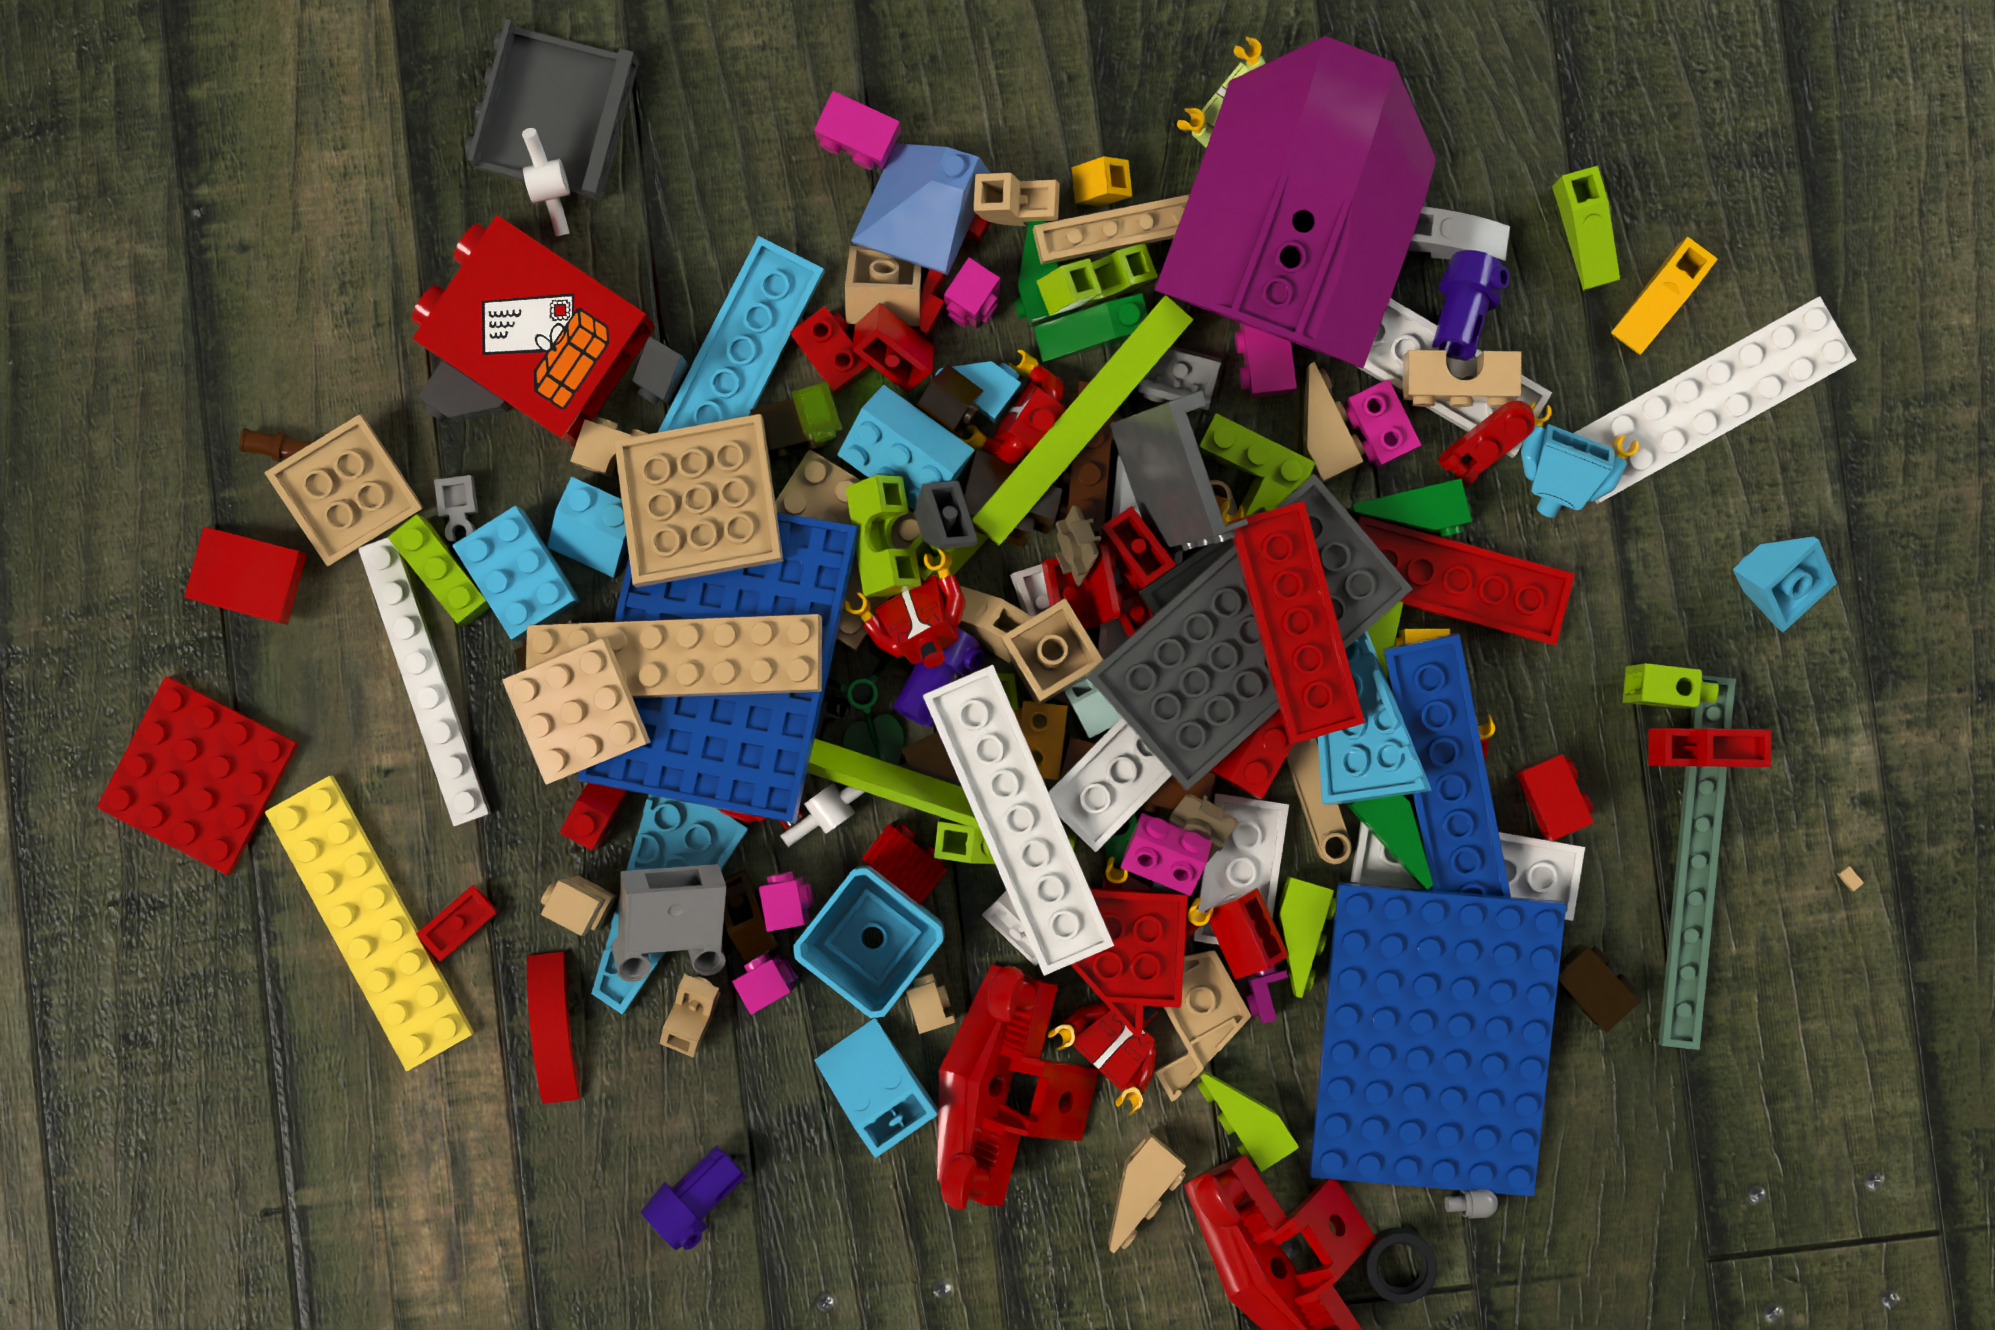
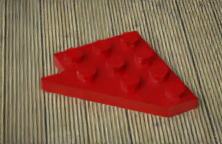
M1090 888L1114 946L1070 965L1136 1038H1142L1144 1006L1181 1008L1188 895L1174 892Z

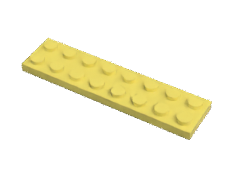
M334 776L322 779L265 811L406 1072L475 1034L429 949L416 935L419 932Z

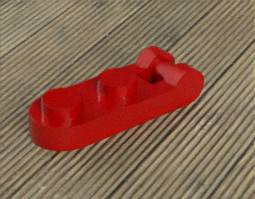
M1517 400L1503 404L1440 455L1438 463L1445 470L1453 471L1456 474V480L1462 479L1463 487L1471 485L1482 471L1531 434L1535 426L1532 408L1527 403ZM1468 453L1473 459L1465 463L1461 458Z

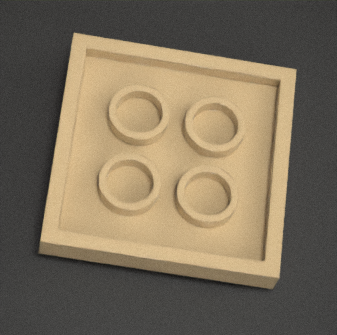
M362 413L264 472L327 567L423 508L421 502Z
M608 637L601 638L502 679L545 785L651 742Z

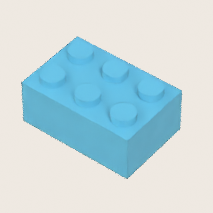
M883 385L862 407L837 455L869 478L875 475L903 477L907 505L914 510L922 484L957 481L975 449Z
M517 506L510 508L452 545L511 640L521 642L527 638V625H548L582 603L526 512Z

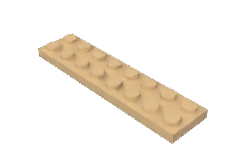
M819 614L527 625L526 670L591 642L608 637L632 698L822 692V616Z

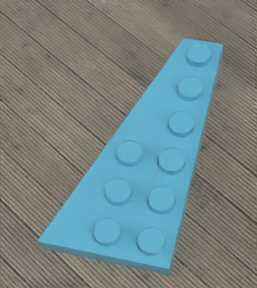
M1366 630L1345 649L1365 723L1318 737L1322 804L1325 805L1432 791Z
M649 795L648 799H646L643 810L644 814L626 871L719 864L722 870L749 828L735 818L724 815L713 807ZM618 902L592 994L619 1013L624 1014L666 952L648 953L651 970L647 977L641 981L626 982L618 976L611 948L613 941L618 937Z

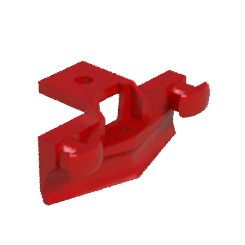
M991 964L939 1068L937 1181L941 1182L943 1201L956 1210H964L968 1198L985 1206L1003 1207L1021 1135L1082 1142L1099 1070L1095 1067L1040 1059L1058 985L1023 974L1021 970L1014 966L1001 967ZM1013 1072L1039 1076L1029 1117L1005 1104ZM994 1078L993 1087L989 1091V1084L991 1080ZM1063 1095V1101L1061 1105L1058 1107L1059 1100Z
M1245 1154L1199 1174L1184 1184L1227 1298L1262 1330H1362L1333 1287V1284L1341 1278L1376 1237L1338 1180L1324 1179L1288 1218ZM1329 1221L1335 1228V1234L1330 1229ZM1301 1232L1323 1266L1297 1272L1280 1244ZM1271 1263L1276 1268L1277 1277L1273 1274L1271 1270Z

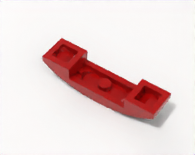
M975 214L959 252L967 238L980 244L992 222L986 221ZM929 269L920 303L921 336L927 340L930 338L945 310V301L936 297V294L947 276Z
M565 951L527 956V996L530 1033L542 1104L581 1099L577 1062H574L566 992L569 984Z

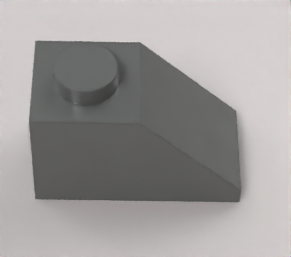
M649 337L632 381L640 388L637 394L654 405H657L659 400L669 405L691 367L682 355Z
M443 360L418 396V398L427 403L424 411L441 422L444 421L446 416L457 423L506 413L511 407L504 400Z
M959 481L922 484L914 513L923 541L939 549L977 546L978 539Z

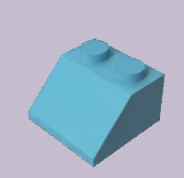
M571 476L556 508L547 548L615 578L628 551L622 499Z

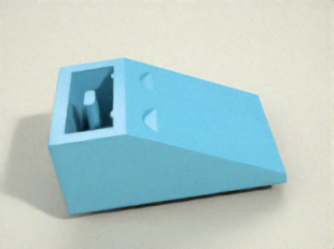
M873 1018L814 1059L853 1127L875 1158L938 1115V1107L876 1018Z

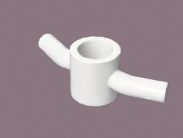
M528 128L523 131L522 136L533 162V165L523 167V175L529 197L533 204L546 202L555 236L569 234V228L560 197L570 194L564 166L560 158L547 161L536 129Z
M835 783L831 784L804 804L811 814L781 834L780 837L789 848L818 826L822 828L825 834L829 833L855 814L850 803L865 792L849 786L840 792Z

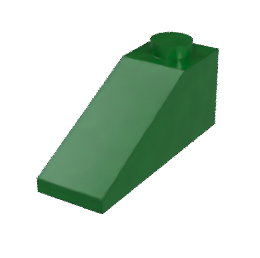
M1044 221L1028 222L1018 281V297L1013 298L1018 319L1025 318L1028 327L1070 315L1071 310L1050 316L1036 282L1059 268L1057 262L1044 265L1040 263L1032 229L1034 225L1044 224Z
M1143 294L1105 302L1035 326L1034 332L1042 363L1124 343L1148 315Z
M1462 479L1356 503L1348 508L1350 516L1359 517L1361 515L1428 534L1440 531L1442 538L1463 533L1462 526L1472 522Z
M1404 795L1346 804L1421 888L1428 890L1433 886L1412 807Z

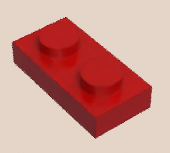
M474 884L417 932L416 935L438 961L442 962L495 917L499 911L477 885Z

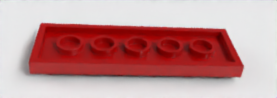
M1305 501L1228 522L1231 523L1247 519L1248 522L1247 525L1235 529L1237 536L1233 538L1289 744H1295L1364 724V717Z
M1360 515L1358 517L1357 524L1413 588L1400 600V602H1403V605L1551 646L1557 644L1575 576L1574 573Z

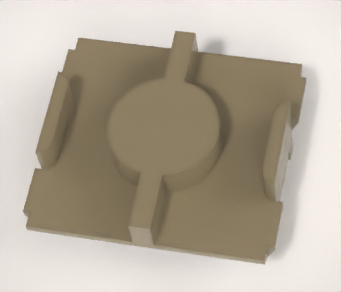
M1074 505L1066 519L1057 521L1055 524L1058 529L1057 538L1061 551L1054 553L1063 574L1072 572L1075 583L1080 587L1099 554L1097 546L1101 541V536H1094L1091 529L1094 523L1093 518L1085 520L1081 509Z
M1186 794L1165 822L1211 840L1212 844L1207 860L1208 863L1217 851L1220 852L1222 850L1225 840L1239 823L1236 818L1223 812L1224 805L1218 807L1207 801L1208 797L1205 795L1202 799H1199L1192 794Z

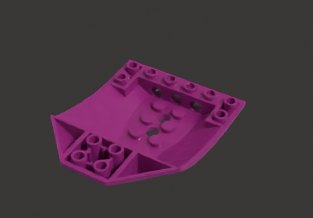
M1324 36L1230 80L1154 291L1363 369L1407 254L1436 162L1435 155L1395 62ZM1300 210L1310 212L1314 218L1312 229L1306 233L1298 232L1292 223L1293 216ZM1286 246L1295 247L1300 253V262L1295 268H1286L1280 261V253Z

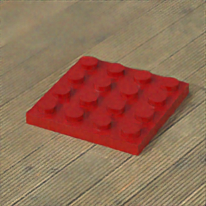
M165 676L96 808L225 875H231L300 743L170 676Z

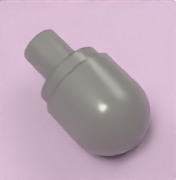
M1486 1189L1461 1190L1459 1196L1445 1197V1209L1447 1212L1461 1211L1462 1216L1469 1219L1490 1217L1498 1208L1497 1196Z

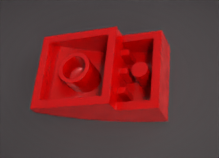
M203 527L184 598L288 625L307 553Z

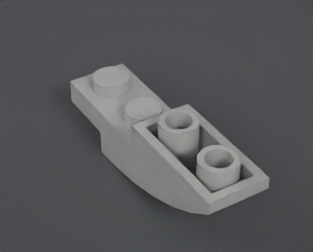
M1422 207L1408 251L1430 252L1431 258L1451 259L1456 252L1476 250L1496 257L1502 264H1506L1510 226L1465 213Z

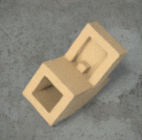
M1012 173L975 174L974 212L986 221L1012 226H1027V222L1056 221L1059 214L1060 184L1057 180L1019 181Z
M684 974L678 986L673 1008L663 1026L659 1044L694 1058L721 993L719 988L713 986L705 978L691 977Z

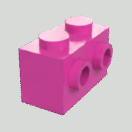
M832 91L816 124L814 133L816 140L820 141L819 146L824 150L839 155L840 151L853 156L852 161L865 169L872 170L874 166L883 170L901 133L900 121Z
M968 258L944 293L945 307L949 311L947 316L964 328L968 324L977 328L981 321L988 323L998 307L996 302L1000 294V277L971 258Z
M1389 379L1348 398L1344 403L1348 416L1347 424L1351 430L1357 429L1365 452L1363 457L1367 463L1373 462L1376 469L1421 446Z
M1142 813L1126 846L1120 868L1191 896L1207 864L1212 841L1203 838L1197 833L1188 832L1171 825L1160 818H1154Z
M792 872L767 877L768 883L759 887L767 932L802 926L810 921L808 908L814 905L810 883L804 884L803 877L793 878Z
M768 952L744 965L747 972L732 981L751 1015L789 994L797 986L795 979L798 978V974L789 958L782 960L780 954L770 958Z

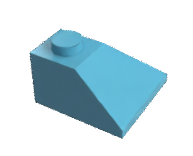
M1814 536L1760 544L1749 555L1743 557L1739 564L1733 568L1743 592L1782 632L1786 631L1837 584L1820 541Z

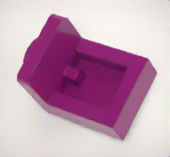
M1275 964L1267 970L1247 977L1251 994L1245 995L1251 1017L1258 1015L1259 1021L1262 1024L1277 1020L1267 983L1288 978L1286 969L1283 967L1277 969Z

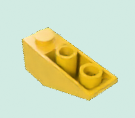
M1689 237L1685 238L1675 246L1612 330L1611 334L1641 355L1696 289L1717 261V258Z

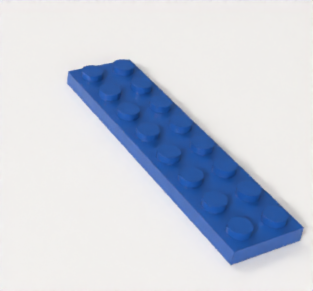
M1455 633L1384 648L1383 653L1391 691L1432 791L1412 794L1421 843L1433 882V886L1430 887L1431 890L1511 897L1460 634Z

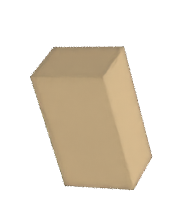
M1850 866L1844 867L1837 873L1850 891H1855L1864 884Z

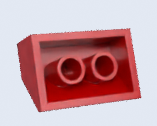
M1280 709L1214 766L1210 772L1250 795L1263 799L1293 744L1288 742Z

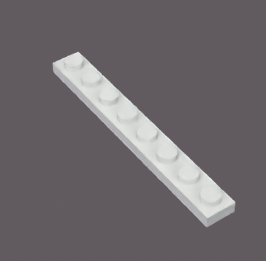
M388 538L359 547L360 556L453 826H459L490 815L492 813L404 558Z

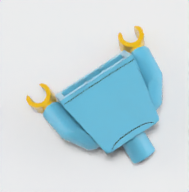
M1535 402L1530 405L1532 410L1535 407ZM1547 405L1544 418L1538 419L1534 416V429L1524 439L1521 449L1525 476L1532 481L1531 492L1541 497L1537 510L1546 517L1554 518L1557 516L1562 505L1574 510H1580L1587 502H1594L1612 492L1627 466L1626 457L1638 452V441L1633 440L1630 448L1624 451L1621 444L1626 434L1617 435L1613 439L1612 448L1550 424L1544 429L1542 428L1543 422L1547 421L1551 416V407Z

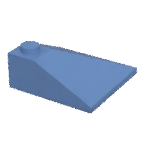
M896 143L851 242L855 245L948 275L976 214L974 212L975 174H990V171L980 157L949 147Z

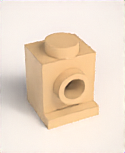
M933 973L914 978L912 980L913 986L908 987L906 993L919 1034L955 1023L956 1017L954 1012L946 1014L945 1008L951 1007L945 985L938 987Z

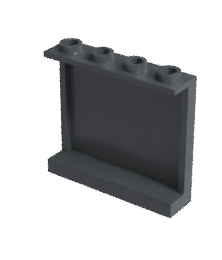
M505 19L503 30L499 29L495 36L494 50L497 52L493 65L489 64L486 69L484 83L487 89L484 100L480 99L476 106L475 120L478 121L474 135L470 134L467 139L465 154L468 156L467 160L477 170L525 182L523 167L533 165L522 133L528 128H534L543 146L547 161L560 158L566 172L570 194L602 202L639 65L635 53L619 48V52L615 53L515 27L511 20Z
M1202 390L1109 424L1142 520L1163 548L1167 549L1168 554L1189 550L1197 546H1206L1211 543L1216 544L1237 536L1235 529L1248 524L1247 519L1224 524L1195 440L1187 412L1207 405Z

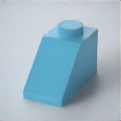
M992 361L953 367L984 390L976 402L981 407L978 412L994 424L1021 389V382L1017 380L1020 375L1003 362L1000 366H997ZM943 368L939 369V370L937 371V373L935 374V376H936Z

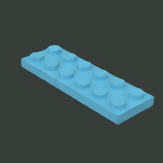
M758 236L658 432L751 416L750 410L755 409L792 337L790 331L797 327L825 273L824 268Z

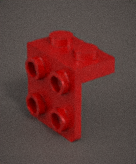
M1098 544L1099 554L1080 587L1075 583L1072 572L1063 574L1057 558L1046 559L1041 562L1050 607L1066 598L1085 630L1097 629L1119 618L1123 607L1122 595L1115 587L1113 576L1116 570L1113 554L1109 552L1106 544Z

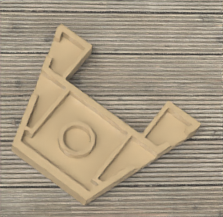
M1215 950L1184 955L1181 1008L1164 1007L1187 1049V1053L1155 1070L1171 1102L1182 1094V1091L1203 1071L1207 1063L1218 1051H1221L1251 1017L1248 1008Z

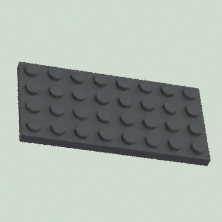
M1312 474L1273 509L1305 501L1344 648L1346 649L1413 588L1315 474ZM1234 544L1085 675L1186 791L1279 709Z

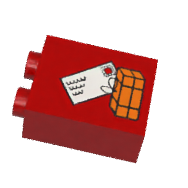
M496 215L487 229L476 223L462 236L453 255L454 261L462 266L448 287L444 290L438 285H433L419 299L411 319L420 328L412 339L575 448L584 419L593 422L656 329V326L646 313Z

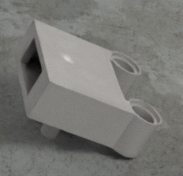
M719 864L621 871L618 937L613 941L611 948L618 976L622 980L637 982L646 978L651 970L648 953L688 950L694 971L703 976L714 975L724 967L726 960L721 945L726 884Z

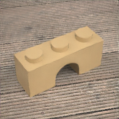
M1408 350L1403 356V400H1413V406L1430 407L1435 406V401H1450L1451 407L1473 406V401H1487V407L1499 408L1503 404L1515 401L1521 397V352L1483 351L1477 357V371L1475 377L1471 380H1459L1451 375L1446 364V350Z
M597 417L594 423L584 419L570 462L584 469L612 477L617 463L614 440L647 435L648 433L632 429L631 433L627 434L616 430L618 424L610 420Z
M579 875L561 879L556 884L551 883L541 899V903L545 907L540 915L583 936L588 934L590 929L593 931L601 929L617 895Z

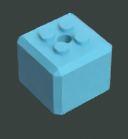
M870 865L858 866L850 872L793 945L794 955L799 963L870 1019L879 1018L887 1014L943 942L945 928L942 920L923 905H919ZM868 927H877L883 933V943L877 948H870L863 942L862 935Z

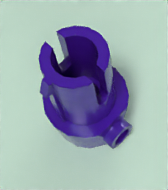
M1476 250L1459 251L1451 257L1438 287L1445 296L1432 344L1433 348L1439 347V350H1446V357L1468 361L1475 356L1487 311L1494 310L1499 306L1501 289H1505L1509 285V271L1496 257Z
M958 628L959 639L957 642L943 650L944 662L935 668H928L924 666L923 662L916 664L892 708L911 721L923 727L931 728L934 720L923 694L956 681L958 678L970 675L971 670H977L984 658L983 651L980 650L981 643Z
M716 1145L673 1187L664 1181L641 1210V1214L676 1251L681 1247L685 1250L692 1249L700 1242L702 1238L701 1232L708 1228L703 1218L746 1178V1175Z

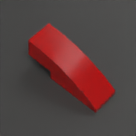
M1648 729V766L1771 767V730Z

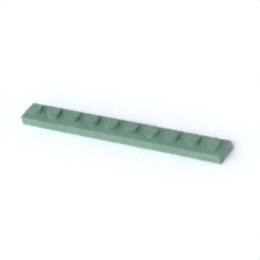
M1702 675V679L1718 682V697L1715 703L1700 702L1698 708L1691 709L1690 729H1731L1736 679ZM1686 766L1658 1043L1661 1046L1700 1050L1727 767Z

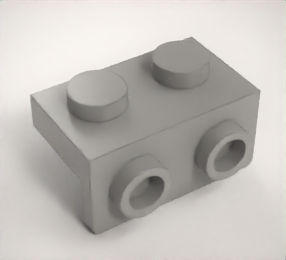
M1171 346L1140 381L1137 391L1144 393L1143 396L1151 401L1164 402L1165 399L1173 401L1202 390L1207 405L1201 408L1209 410L1221 365V358Z

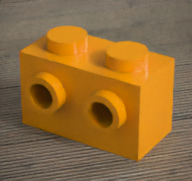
M1023 701L1022 708H1018L1019 710L1015 711L1014 714L1042 778L1059 780L1068 706L1043 703L1037 707L1035 702Z

